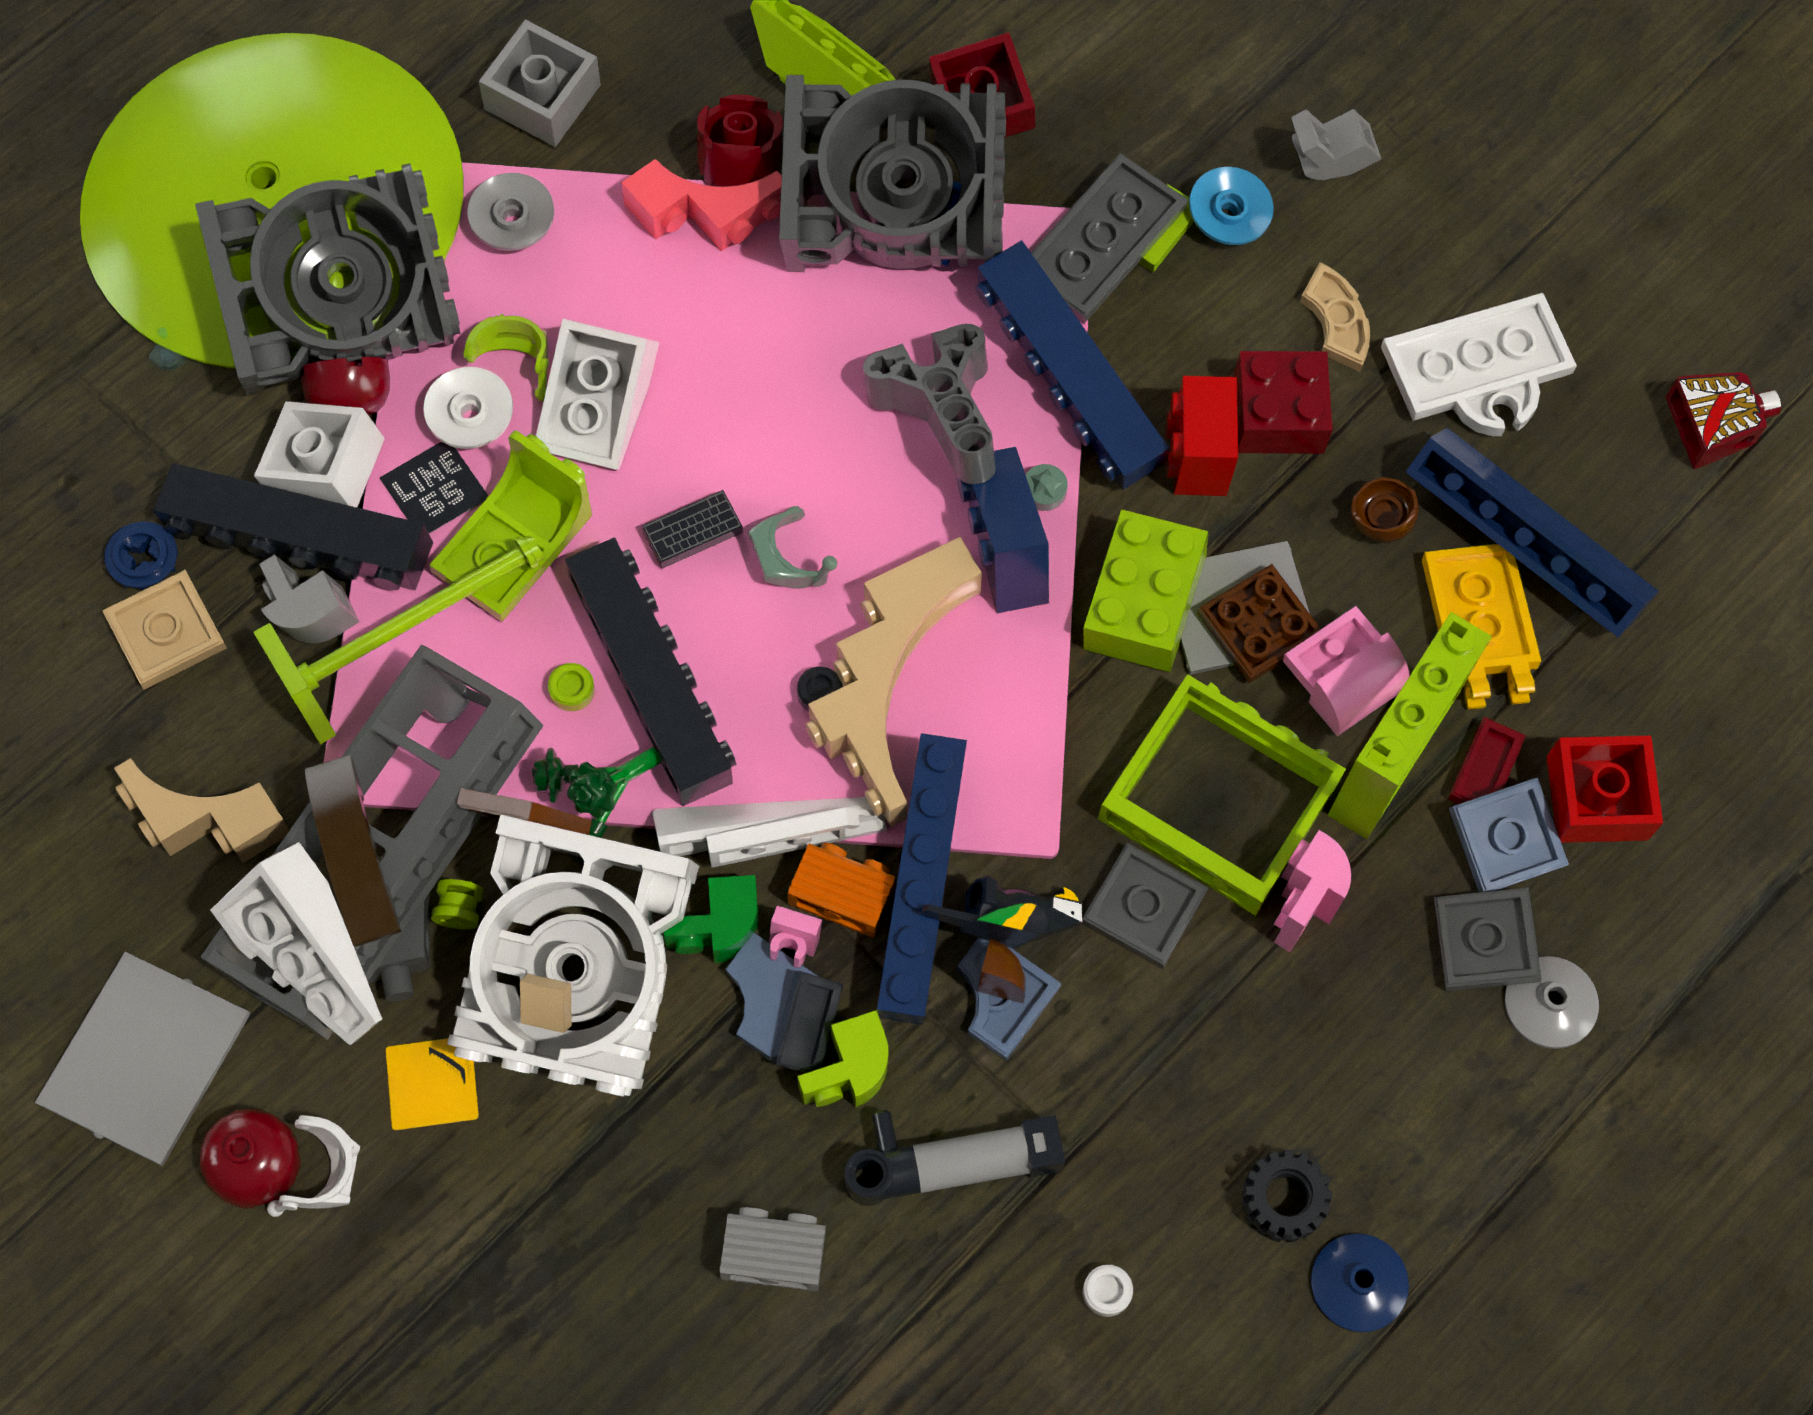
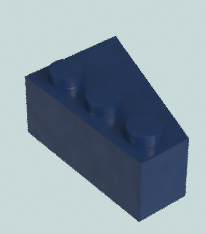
M1011 447L995 450L996 470L992 478L980 484H967L958 478V488L962 502L969 501L968 519L973 535L977 534L980 560L982 566L986 569L996 613H1002L1049 603V543L1017 448Z

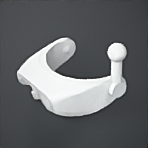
M305 1115L299 1116V1119L295 1120L294 1126L313 1133L326 1145L331 1159V1174L326 1186L313 1198L283 1195L280 1196L279 1200L271 1201L267 1206V1211L273 1217L280 1216L285 1210H297V1207L332 1208L350 1203L349 1196L360 1146L341 1127L327 1119Z

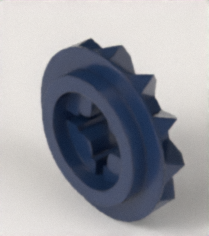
M143 521L131 523L119 529L109 540L105 549L104 559L111 577L126 589L133 587L145 590L148 586L163 581L170 572H175V563L179 552L172 534L168 533L163 526ZM146 548L149 549L148 552L156 562L143 561L139 566H136L137 563L129 552L142 554Z

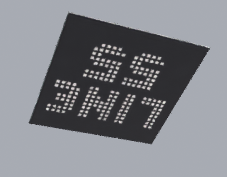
M443 442L434 445L380 477V480L406 518L423 523L429 534L484 502L488 497V494L456 448Z

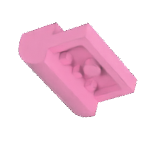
M1356 606L1287 652L1283 659L1286 666L1311 694L1309 700L1311 706L1336 736H1339L1398 695L1410 677L1404 656L1388 632L1381 636Z
M1318 830L1311 843L1304 839L1301 840L1281 878L1288 881L1281 895L1287 901L1274 925L1281 929L1274 943L1288 952H1291L1313 915L1327 924L1331 923L1350 888L1351 868L1344 850L1333 838Z

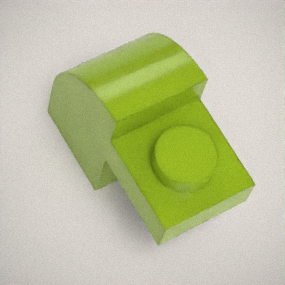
M877 1010L831 1025V1038L840 1062L798 1076V1089L804 1105L815 1102L817 1107L829 1105L842 1099V1092L850 1090L856 1108L868 1102L880 1090L887 1073L888 1043Z

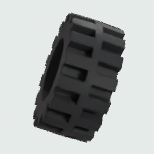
M1284 1150L1282 1153L1275 1151L1269 1153L1265 1158H1261L1248 1173L1242 1186L1241 1194H1243L1241 1205L1242 1210H1246L1247 1221L1250 1225L1254 1224L1258 1228L1256 1232L1264 1236L1266 1234L1271 1236V1240L1276 1242L1281 1240H1287L1288 1243L1296 1242L1298 1239H1304L1312 1234L1328 1215L1330 1201L1332 1200V1190H1329L1328 1187L1330 1180L1327 1174H1322V1166L1317 1161L1312 1163L1308 1160L1309 1155L1303 1152L1300 1155L1293 1154V1150ZM1279 1177H1289L1300 1183L1306 1195V1203L1303 1210L1291 1216L1281 1215L1274 1211L1269 1205L1266 1195L1267 1187L1271 1181Z

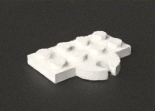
M1543 293L1388 337L1383 340L1381 349L1413 421L1453 409L1462 423L1476 432L1490 436H1502L1505 430L1504 420L1499 418L1493 411L1492 407L1494 405L1503 404L1512 409L1514 413L1512 425L1516 431H1519L1527 424L1537 408L1540 396L1538 384L1573 374L1577 366Z

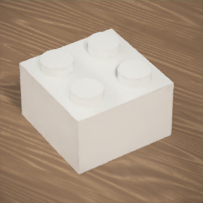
M285 402L254 477L262 485L357 507L385 438L363 408Z

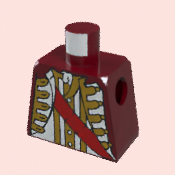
M1743 372L1677 377L1665 397L1693 469L1701 468L1752 446L1767 427L1765 418L1777 416L1781 412V402L1777 392L1769 390L1755 394L1748 375Z

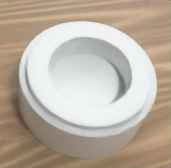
M1102 1265L1095 1268L1089 1273L1083 1285V1298L1086 1305L1091 1311L1104 1317L1115 1316L1123 1312L1133 1295V1285L1130 1277L1124 1270L1114 1265Z

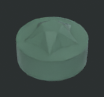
M1040 464L1034 466L1026 473L1037 510H1053L1063 503L1067 494L1068 482L1065 474L1058 467L1050 464Z

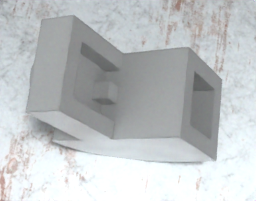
M1307 109L1291 117L1296 133L1292 135V140L1298 152L1304 174L1311 179L1326 180L1347 176L1381 160L1370 124L1354 109L1325 124H1322Z
M275 555L259 564L267 579L262 584L263 588L272 603L261 610L271 622L294 639L304 643L325 642L360 622L343 587L324 571L319 572L301 584L296 572Z

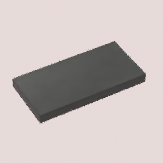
M1120 153L1031 254L1077 319L1085 324L1187 208L1188 199Z

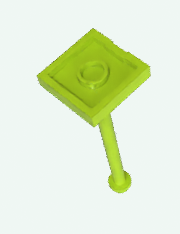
M528 535L525 538L520 536L514 539L517 548L309 666L306 662L297 667L295 666L270 623L254 631L256 638L319 743L322 744L336 736V733L311 691L320 687L318 681L527 563L531 569L537 567V562L544 559V556L534 538Z

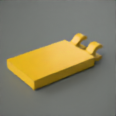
M1499 544L1425 552L1422 564L1438 631L1452 612L1492 636L1464 684V700L1467 710L1486 707L1485 698H1490L1491 696L1490 686L1486 678L1487 674L1507 672L1508 696L1511 705L1529 703V693L1535 692L1534 679L1530 670L1538 669L1541 657L1516 558Z

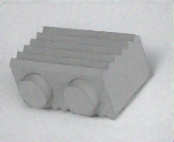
M749 1207L740 1208L739 1215L728 1214L720 1265V1277L722 1280L818 1291L826 1226L816 1225V1217L792 1213L788 1214L787 1221L768 1219V1211Z

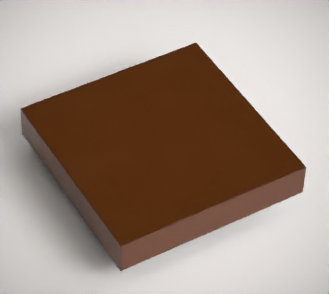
M1273 564L1200 606L1197 612L1248 684L1284 663L1283 659L1287 652L1321 630Z

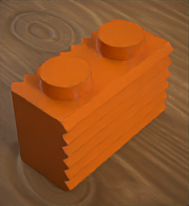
M823 842L818 847L809 843L787 893L788 904L809 914H814L827 921H832L835 924H840L843 927L875 938L895 890L896 877L890 875V869L878 861L865 859L862 864L846 858L847 852L834 844Z

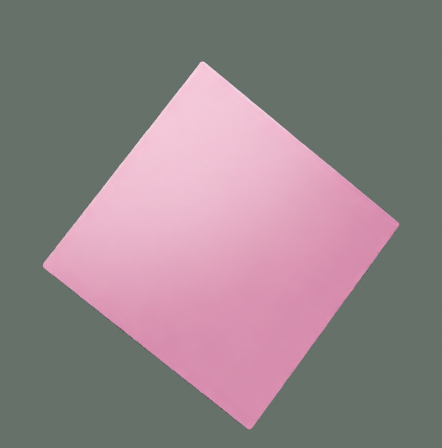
M462 162L464 174L463 206L454 242L444 261L450 291L443 293L445 300L454 299L461 334L453 335L454 344L445 346L444 343L430 345L428 350L420 352L417 348L402 352V356L393 357V354L386 355L390 373V391L385 405L377 412L375 424L385 440L366 484L363 509L407 519L380 480V477L441 442L428 428L423 406L425 396L431 385L446 372L461 367L483 368L499 376L510 390L513 401V414L508 427L502 435L482 447L472 449L456 448L488 496L500 481L507 467L510 457L508 437L516 430L524 436L528 434L536 436L544 402L537 400L534 394L535 389L538 388V374L535 373L537 359L528 353L509 349L486 352L480 355L474 363L464 359V348L470 332L477 324L488 317L500 316V314H504V316H520L531 320L541 330L547 332V359H549L547 384L562 319L658 341L659 346L653 373L619 470L552 454L561 461L564 459L573 461L585 473L584 479L586 480L592 517L503 622L466 597L338 670L330 725L335 731L336 736L327 741L324 763L343 756L422 644L517 699L544 725L497 795L532 801L591 820L593 817L591 814L577 812L575 803L568 798L567 790L570 783L565 784L562 792H559L556 803L550 802L548 793L536 792V785L533 784L532 769L534 768V761L545 757L548 748H553L557 757L565 765L578 764L580 766L581 763L588 762L592 766L599 768L620 766L653 747L568 576L565 558L615 537L622 551L630 549L640 571V574L635 575V578L641 589L647 586L650 588L659 609L658 612L653 614L660 627L665 624L669 626L678 646V649L674 650L673 653L679 665L685 662L689 665L697 683V688L692 689L698 703L704 701L708 703L717 723V726L711 729L718 742L727 741L737 765L731 767L733 784L682 806L660 763L628 782L605 824L608 826L656 829L653 811L658 808L866 797L865 791L869 790L861 776L853 777L845 763L843 754L830 759L824 746L816 748L811 741L805 727V723L810 721L809 712L800 705L797 697L798 680L805 671L813 667H827L835 671L833 662L837 661L836 643L870 627L860 605L864 601V582L961 537L982 572L981 593L957 606L925 634L908 657L893 689L886 720V741L892 769L907 801L908 817L921 733L967 740L950 851L1043 859L1056 857L1060 841L1081 442L1072 428V424L1075 422L1066 409L1062 412L1059 411L1048 394L1050 386L1042 375L1036 377L1027 366L1023 354L1026 353L1018 340L1011 342L1005 335L999 323L1002 317L995 307L987 308L980 299L975 286L978 284V266L984 263V259H968V267H959L958 259H951L948 266L943 264L942 266H933L931 264L920 268L896 269L874 264L852 251L837 265L805 264V272H787L779 241L780 215L771 221L765 220L755 227L743 242L739 244L733 243L723 251H720L690 216L679 229L671 233L666 232L655 240L624 205L621 182L631 175ZM503 173L525 174L540 181L549 191L554 204L553 223L547 234L534 245L521 250H499L486 245L473 233L467 215L470 197L481 183L493 176ZM686 179V180L691 181V182H694V183H698V184H701V185H706V184L704 183V181H702V180H689V179ZM850 192L851 202L858 216L871 222L860 206L857 192ZM813 195L807 200V207H826L824 195ZM1004 203V217L1002 218L1003 251L1022 240L1029 251L1032 252L1071 208ZM511 216L506 221H516L519 217ZM1087 320V322H1086L1085 324L1081 323L1082 326L1085 328L1086 331H1088V320ZM965 323L974 324L984 331L988 370L983 378L975 382L970 395L992 432L994 451L1016 447L1025 475L1034 466L1050 464L1058 467L1065 474L1068 482L1066 498L1059 507L1049 511L1038 510L1049 543L1048 604L996 613L986 569L982 566L980 560L977 534H972L969 524V501L962 502L958 477L927 421L895 409L878 410L870 405L867 398L863 371L864 361L869 355L903 343L915 364L931 366L935 364L932 333ZM470 410L464 413L463 418H472L478 413ZM724 490L743 526V533L662 569L643 533L642 525ZM482 503L429 534L434 543L416 590L400 587L399 590H389L377 585L372 579L359 576L356 580L351 581L349 601L360 622L344 631L342 646L450 586L433 574L429 565ZM799 506L804 510L805 516L799 521L778 528L775 532L776 547L780 554L793 566L807 571H819L822 567V561L826 556L835 557L838 563L837 567L828 573L827 583L819 587L810 586L794 589L765 582L756 551L753 550V543L748 538V531L762 521L785 512L790 507ZM566 663H576L584 666L590 671L594 680L595 694L592 701L585 708L578 711L562 710L550 698L548 690L549 677L557 667ZM470 701L461 715L450 723H441L423 711L406 736L442 758L451 759L484 713L486 707ZM398 747L364 795L363 805L370 808L416 811L440 776V771ZM885 819L886 832L833 843L903 848L907 820L890 828Z

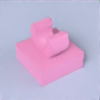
M777 906L770 926V959L776 960L780 949L787 948L796 951L793 966L797 968L802 966L806 955L814 957L820 939L822 920Z

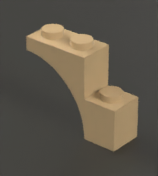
M131 758L114 768L123 782L115 787L130 811L138 806L146 818L138 823L142 832L152 847L161 843L170 856L212 832L225 854L234 850L241 862L244 863L285 838L290 831L260 782L247 789L224 796L195 797L175 793L156 784L137 768Z

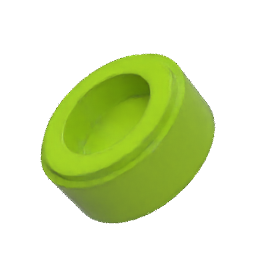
M563 664L551 673L548 680L550 698L562 710H581L594 697L595 685L592 674L580 664Z

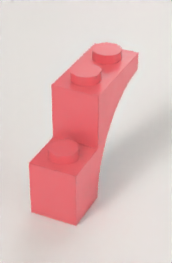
M655 159L621 182L624 205L655 240L666 232L671 233L679 229L690 216L720 251H723L733 243L739 244L751 234L752 230L765 220L771 221L780 215L782 175L778 171L748 184L715 187L683 179L670 172Z

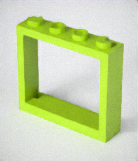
M1452 612L1449 614L1356 759L1327 816L1363 838L1368 839L1456 700L1492 638L1491 635Z
M1187 674L1102 803L1098 820L1256 916L1289 864L1288 862L1299 843L1305 838L1336 789L1346 768L1327 758L1329 752L1322 749L1314 750L1300 742L1299 737L1287 727L1281 725L1275 727L1260 718L1259 713L1252 706L1244 702L1235 703L1220 694V690L1213 683L1210 682L1207 686ZM1186 708L1319 787L1261 880L1127 800Z

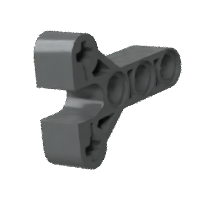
M965 323L932 333L935 364L931 366L915 364L903 343L869 355L864 361L863 371L867 398L870 405L878 410L895 409L927 421L953 470L961 481L967 484H980L990 480L996 470L993 436L970 395L975 382L983 378L988 370L984 331L974 324Z

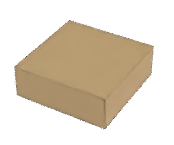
M527 974L520 980L521 1023L565 1033L572 1026L571 983Z

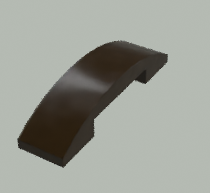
M350 754L306 768L307 788L318 836L336 898L353 946L357 947L402 932L390 889L384 880L364 809V796L353 757Z

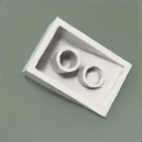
M562 319L536 437L549 448V453L615 470L620 469L650 385L659 346L658 341Z

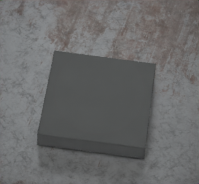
M1127 843L1085 913L1081 924L1163 970L1206 895L1208 887Z
M1529 888L1434 897L1446 991L1541 982L1542 977Z

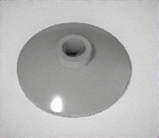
M503 173L485 180L475 189L468 203L467 215L470 227L479 240L495 249L514 251L534 245L547 234L554 219V204L547 188L537 179L521 173ZM511 216L519 217L516 221H506Z
M1539 957L1541 982L1506 985L1504 995L1506 1014L1514 1029L1527 1041L1549 1049L1566 1048L1581 1041L1594 1027L1599 1012L1597 991L1589 976L1574 963L1558 957ZM1549 991L1559 992L1563 997V1004H1553L1548 997Z

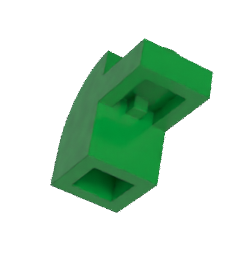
M755 875L708 878L710 915L684 916L682 921L664 931L666 949H675V952L679 954H695L702 952L704 946H712L715 964L735 958L740 949L750 939L753 932L756 934L758 927Z

